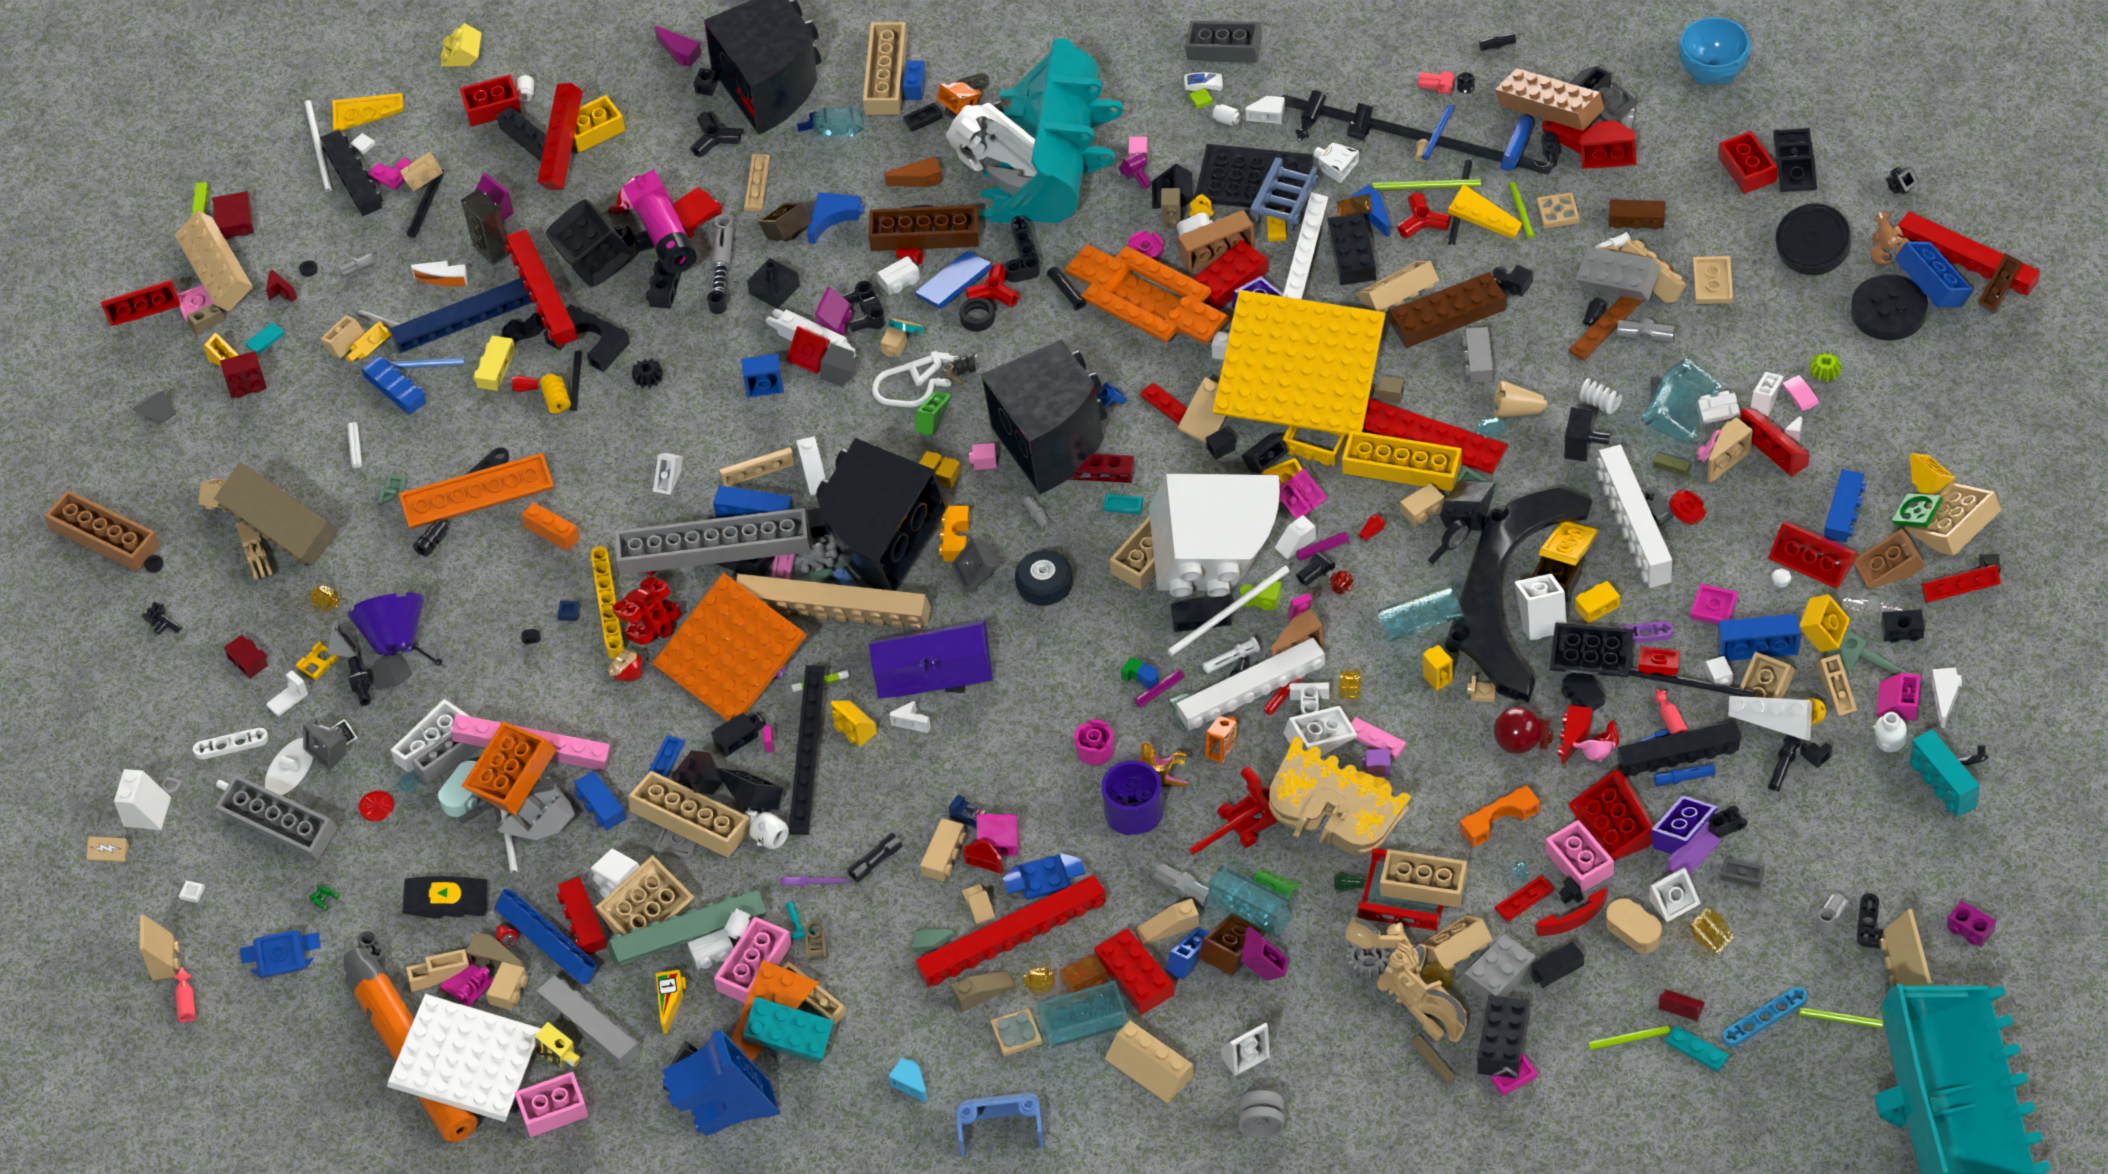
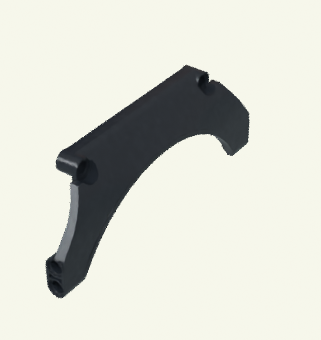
M1559 487L1539 491L1510 501L1506 504L1504 511L1492 509L1484 522L1445 641V647L1449 652L1456 653L1461 650L1467 654L1490 679L1497 693L1514 700L1522 699L1529 702L1534 690L1535 679L1521 663L1505 636L1498 613V582L1507 558L1526 538L1539 530L1555 524L1587 520L1591 500Z

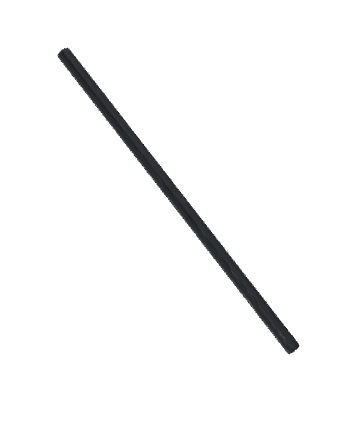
M1282 95L1285 98V106L1304 110L1307 100ZM1323 105L1319 115L1350 123L1353 121L1355 113ZM1372 117L1369 122V126L1372 129L1418 141L1420 139L1430 141L1433 133ZM1441 135L1436 143L1440 147L1502 162L1505 153ZM1521 156L1516 165L1517 167L1547 175L1552 170L1539 171L1534 167V162H1537L1539 166H1545L1548 163Z

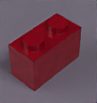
M242 634L224 647L227 658L249 679L268 666L265 652L262 649L258 650L254 642L250 638L246 639Z

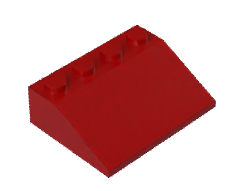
M1617 769L1568 803L1577 820L1583 824L1613 861L1653 844L1652 828L1655 824L1627 778Z

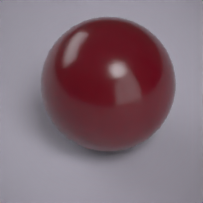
M1511 707L1504 710L1497 717L1493 730L1497 744L1506 752L1523 754L1532 750L1539 742L1541 725L1537 716L1532 711L1523 707Z

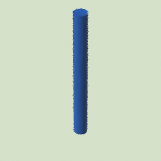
M1452 105L1446 107L1421 156L1423 160H1428L1454 109Z

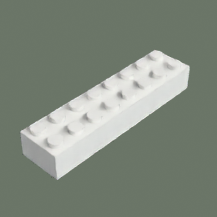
M1617 445L1599 450V458L1596 459L1598 466L1596 476L1598 481L1603 482V492L1605 496L1608 495L1610 498L1609 506L1611 510L1615 509L1616 522L1622 525V535L1624 539L1629 541L1628 549L1630 553L1635 555V565L1637 568H1641L1643 583L1647 582L1649 588L1671 583L1672 558L1622 446Z

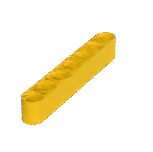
M598 546L592 549L591 560L607 654L611 659L619 657L620 652H624L620 620L612 610L613 605L617 601L608 551L605 547Z

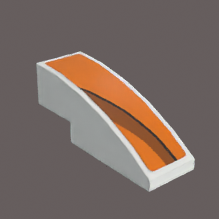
M447 261L411 265L413 276L417 280L441 286H468V273L465 264L448 266Z

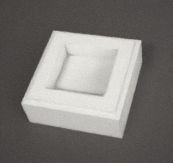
M363 133L350 143L354 150L363 155L375 145V141Z
M186 881L180 892L179 899L198 903L205 885Z

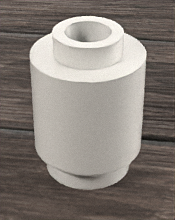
M524 75L517 79L516 93L520 101H530L534 95V79L530 76Z
M1221 104L1215 106L1213 118L1217 122L1233 126L1238 124L1240 114L1238 109Z
M736 908L735 912L731 913L724 928L727 931L726 935L736 940L738 936L741 937L749 925L751 915Z

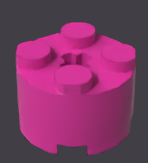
M1094 719L1089 720V723L1078 726L1074 737L1078 758L1090 765L1107 763L1115 751L1113 730H1111L1106 722Z

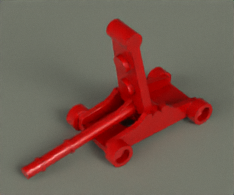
M1249 766L1242 769L1240 773L1247 782L1245 787L1249 794L1233 807L1230 803H1224L1218 808V815L1221 819H1226L1228 824L1215 830L1214 833L1190 847L1189 851L1192 855L1200 850L1202 851L1203 848L1217 839H1221L1222 836L1233 829L1240 837V843L1243 847L1248 848L1256 843L1257 837L1255 834L1279 822L1269 809L1270 786L1260 787L1261 780ZM1256 814H1262V817L1260 819H1252V817Z

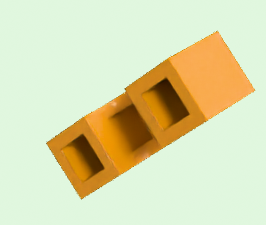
M948 506L942 516L944 528H941L940 538L943 540V544H939V555H943V561H954L967 545L966 536H957L955 534L961 531H969V506Z

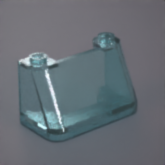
M1687 357L1666 372L1646 408L1641 422L1652 429L1685 443L1692 442L1698 436V428L1695 426L1698 420L1695 403L1700 400L1699 397L1704 395L1718 396V391L1722 384Z

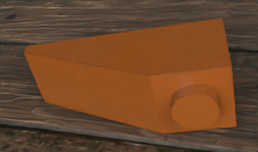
M934 156L884 172L886 186L928 187L936 186L943 182L942 171Z

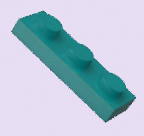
M1677 1025L1665 1039V1043L1716 1072H1719L1729 1059V1054Z

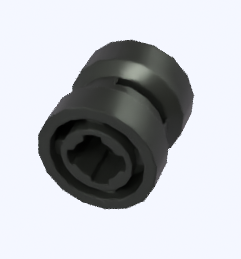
M972 353L962 358L960 356L954 357L957 375H962L967 371L970 373L976 372Z

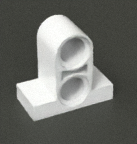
M1290 683V700H1301V715L1319 711V699H1329V683Z

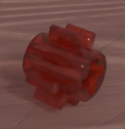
M1344 570L1338 571L1337 574L1333 572L1329 579L1331 581L1329 584L1331 589L1337 594H1343L1345 591L1350 592L1354 586L1351 574Z

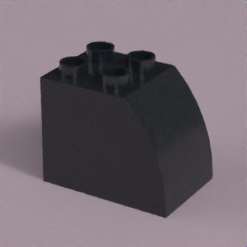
M750 0L704 20L710 67L712 70H717L718 80L758 135L776 127L796 112L806 101L817 82L816 65L821 64L822 61L813 41L817 40L819 35L811 19L804 22L801 18L802 10L797 0ZM741 95L748 100L753 108V117L741 99Z
M1062 340L981 374L990 425L1039 495L1073 476L1089 456L1097 451L1104 437L1101 421L1107 419L1106 409L1102 401L1097 398V394L1103 392L1098 375L1094 371L1087 374L1085 371L1086 364L1080 351L1074 350L1071 352Z
M855 437L849 449L843 448L838 453L835 461L836 470L830 479L825 478L820 482L816 498L836 545L853 572L874 589L897 591L947 510L948 504L934 469Z

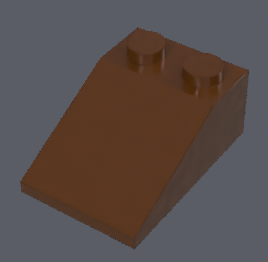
M1231 913L1203 938L1198 958L1233 976L1244 964L1241 962L1247 927L1251 926L1262 936L1265 935L1266 931Z

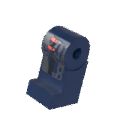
M959 794L949 805L950 817L976 829L977 814L987 813L983 808L965 801V797Z

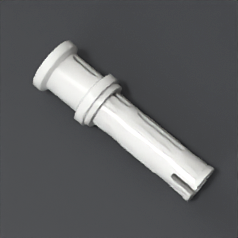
M1251 637L1245 643L1236 644L1234 649L1203 662V669L1209 674L1238 660L1239 657H1246L1255 652L1259 653L1260 647L1256 639Z

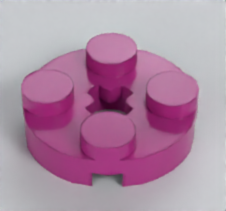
M1140 231L1129 238L1128 247L1154 260L1159 259L1163 254V240L1154 232L1147 234V231Z

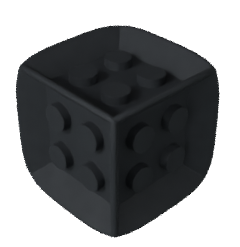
M587 199L581 200L569 208L545 232L547 238L559 254L590 287H595L609 278L632 255L630 248L617 231L606 222L599 210Z

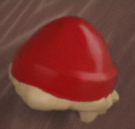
M634 650L620 652L619 657L615 658L609 666L608 672L610 677L612 676L617 681L634 682L640 679L642 675V657Z

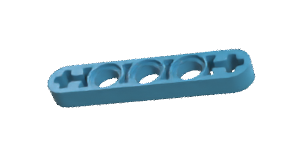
M1794 987L1726 1028L1722 1035L1723 1043L1728 1047H1736L1799 1009L1807 1002L1808 995L1806 990L1801 987ZM1795 994L1798 995V996L1802 995V999H1801V1000H1800L1799 998L1794 999V995H1795ZM1784 1004L1787 1006V1009L1779 1011L1776 1009V1006ZM1762 1014H1767L1771 1017V1019L1768 1021H1762L1759 1018V1016ZM1750 1024L1754 1029L1752 1031H1745L1743 1026ZM1728 1035H1736L1735 1040L1732 1038L1728 1039Z

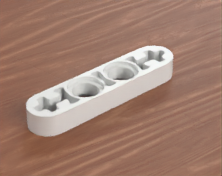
M264 728L250 729L199 741L193 746V752L198 759L212 758L265 745L269 740V736ZM239 739L246 740L242 745L236 744V741ZM219 744H226L224 749H217Z

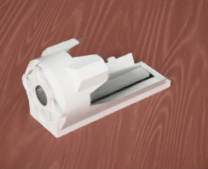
M989 102L982 106L966 105L953 120L946 137L950 145L957 151L959 159L971 169L977 172L983 170L984 168L979 160L990 157L1008 163L1014 169L1019 170L1024 177L1032 178L1038 173L1031 163L1035 139Z

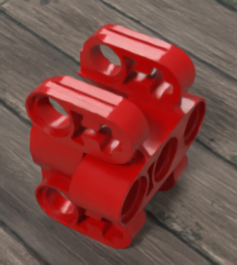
M655 577L644 579L640 583V589L630 591L624 600L618 601L612 607L618 619L630 623L624 631L627 639L640 645L650 643L654 639V635L661 638L669 637L673 630L671 621L677 620L682 615L676 603L664 599L670 594L667 583Z

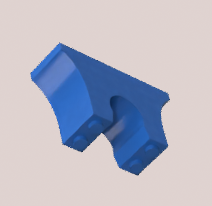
M721 1029L713 1032L709 1041L697 1052L663 1069L665 1076L663 1083L667 1090H669L668 1100L673 1107L676 1106L681 1112L690 1109L691 1113L695 1116L693 1123L698 1132L701 1131L705 1136L714 1134L742 1121L759 1117H772L780 1114L770 1080Z

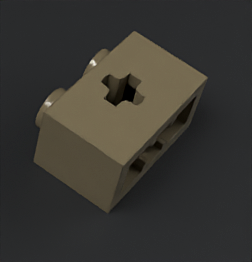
M1162 188L1161 210L1163 228L1175 229L1181 221L1180 188Z

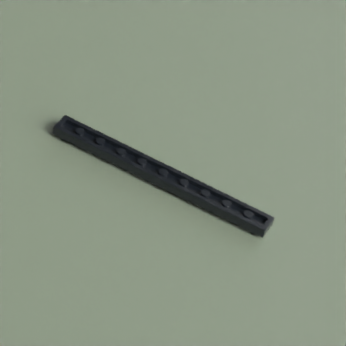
M806 665L789 835H809L825 666Z

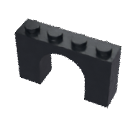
M570 304L566 310L575 326L576 335L582 332H594L601 336L599 342L587 354L590 366L605 372L630 344L627 331L622 328L619 329L610 322H605L596 315L589 314L580 307ZM547 330L544 332L546 344L558 350H561L566 345L556 346L554 340L550 341Z

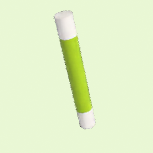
M848 670L826 675L824 684L848 678ZM804 682L791 685L793 692L803 690Z

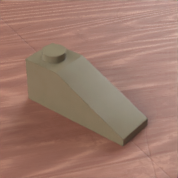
M474 933L466 950L468 961L499 969L502 962L524 967L523 963L494 937L485 933Z
M1008 971L972 976L951 985L953 998L962 1012L1016 987Z

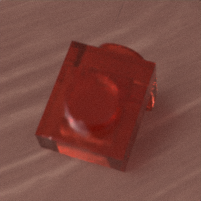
M1538 719L1541 725L1540 749L1547 750L1548 743L1552 744L1553 732L1549 731L1550 720Z

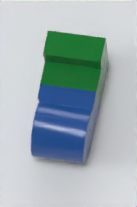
M1130 657L1121 669V679L1126 682L1133 679L1142 683L1148 689L1159 683L1157 669L1133 657Z

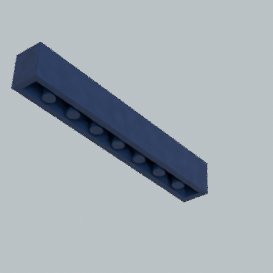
M516 279L389 328L399 354L532 303L529 297L530 291H526L524 288V279Z

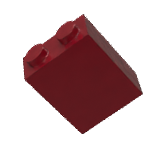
M248 191L212 197L215 223L225 239L240 235L247 236L254 233L251 201Z

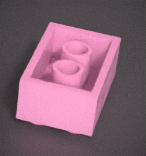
M1579 820L1545 839V853L1567 878H1571L1582 893L1614 875L1613 859Z
M573 1072L514 1092L530 1138L589 1117Z

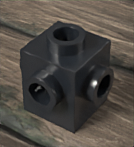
M1896 167L1885 178L1889 189L1895 194H1906L1912 190L1913 186L1919 183L1911 167Z

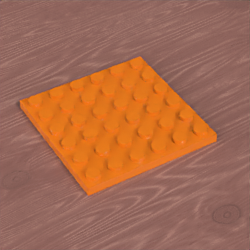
M722 573L652 664L724 719L730 721L732 717L742 712L744 714L747 713L807 634L729 576Z

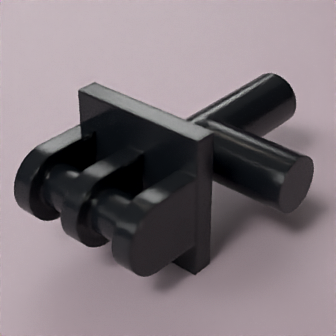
M153 602L152 607L147 609V613L141 615L152 627L158 621L160 622L154 629V632L158 635L166 627L176 633L182 630L181 626L164 616L165 608L163 604L160 605L157 602Z

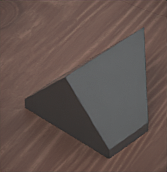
M163 391L152 394L132 408V410L156 420L160 424L176 415Z

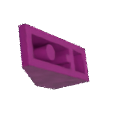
M657 25L654 27L656 39L679 65L691 67L702 54L699 42Z

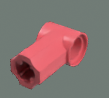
M1444 71L1440 75L1421 72L1419 74L1418 88L1437 90L1438 93L1443 92L1449 95L1452 93L1455 75L1448 71Z

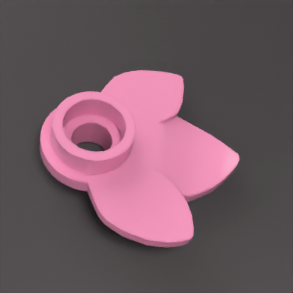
M1716 430L1711 435V439L1705 446L1702 445L1697 450L1696 454L1698 456L1696 459L1698 461L1705 462L1709 458L1712 448L1716 443L1715 439L1721 430Z

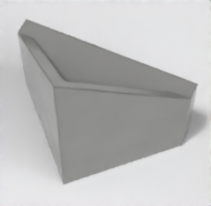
M335 620L331 630L328 654L348 658L358 657L360 646L340 622Z

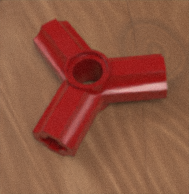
M1419 192L1412 193L1408 197L1412 215L1397 226L1400 236L1404 239L1409 238L1420 229L1427 227L1448 230L1451 215L1430 211L1423 194Z
M995 263L992 266L985 283L965 288L967 299L989 298L991 300H998L1009 307H1014L1017 304L1020 295L1004 285L1006 270L999 263Z

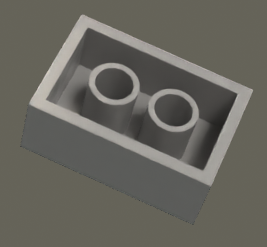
M1503 934L1465 972V986L1486 1001L1488 1000V995L1507 997L1532 972V963L1536 962V956Z

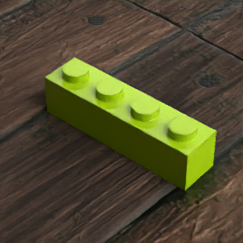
M207 182L196 183L191 216L197 210L206 214L209 193Z

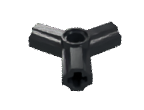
M703 112L697 117V122L703 134L690 146V150L695 156L703 157L713 146L720 143L740 144V129L720 128L714 121L711 113Z

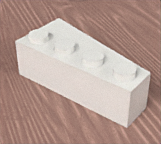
M1729 696L1728 716L1804 740H1811L1813 701Z

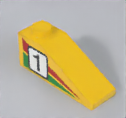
M680 970L655 973L663 1034L668 1033L683 999V989H687L685 977H681Z

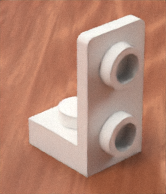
M292 670L286 674L288 688L266 704L277 716L282 715L308 695L304 681Z

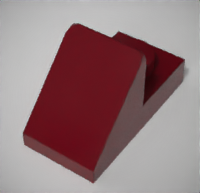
M273 269L270 270L266 287L269 301L278 294L284 300L288 299L291 302L296 300L297 296L294 287Z

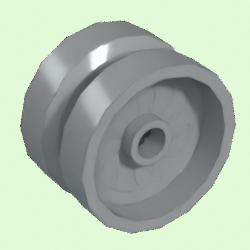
M1256 1090L1244 1094L1239 1099V1130L1241 1133L1252 1138H1272L1284 1131V1099L1281 1095L1268 1090Z

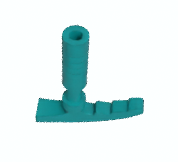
M786 903L791 921L796 927V933L790 934L791 940L806 938L805 931L800 926V919L794 903ZM811 929L810 934L815 935L814 930Z

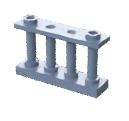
M1275 157L1250 208L1251 221L1258 223L1260 217L1266 215L1288 221V231H1292L1294 226L1299 223L1300 213L1313 187L1318 184L1317 168L1313 167L1309 175L1287 170L1283 167V160ZM1285 176L1305 181V184L1301 188L1281 183L1278 180L1280 177ZM1279 189L1299 194L1297 201L1272 195V192ZM1273 202L1292 207L1293 209L1288 214L1268 209L1266 205Z

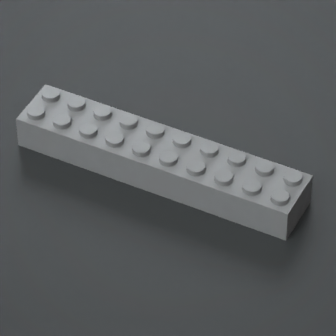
M805 508L615 531L617 563L620 575L810 552Z

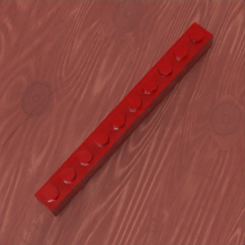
M1092 875L916 959L917 971L927 987L937 986L946 978L956 977L967 968H975L986 959L992 960L1003 951H1011L1017 944L1027 943L1040 933L1046 934L1057 925H1065L1070 919L1085 915L1090 909L1102 907L1106 902V892L1095 875Z

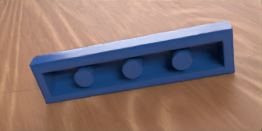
M1521 115L1504 153L1501 169L1511 171L1516 167L1534 126V122L1529 116Z

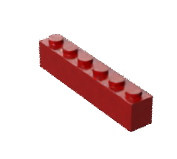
M559 83L556 85L537 183L547 190L564 189L583 91L573 83Z

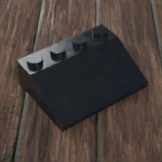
M1555 623L1549 671L1629 677L1634 629Z

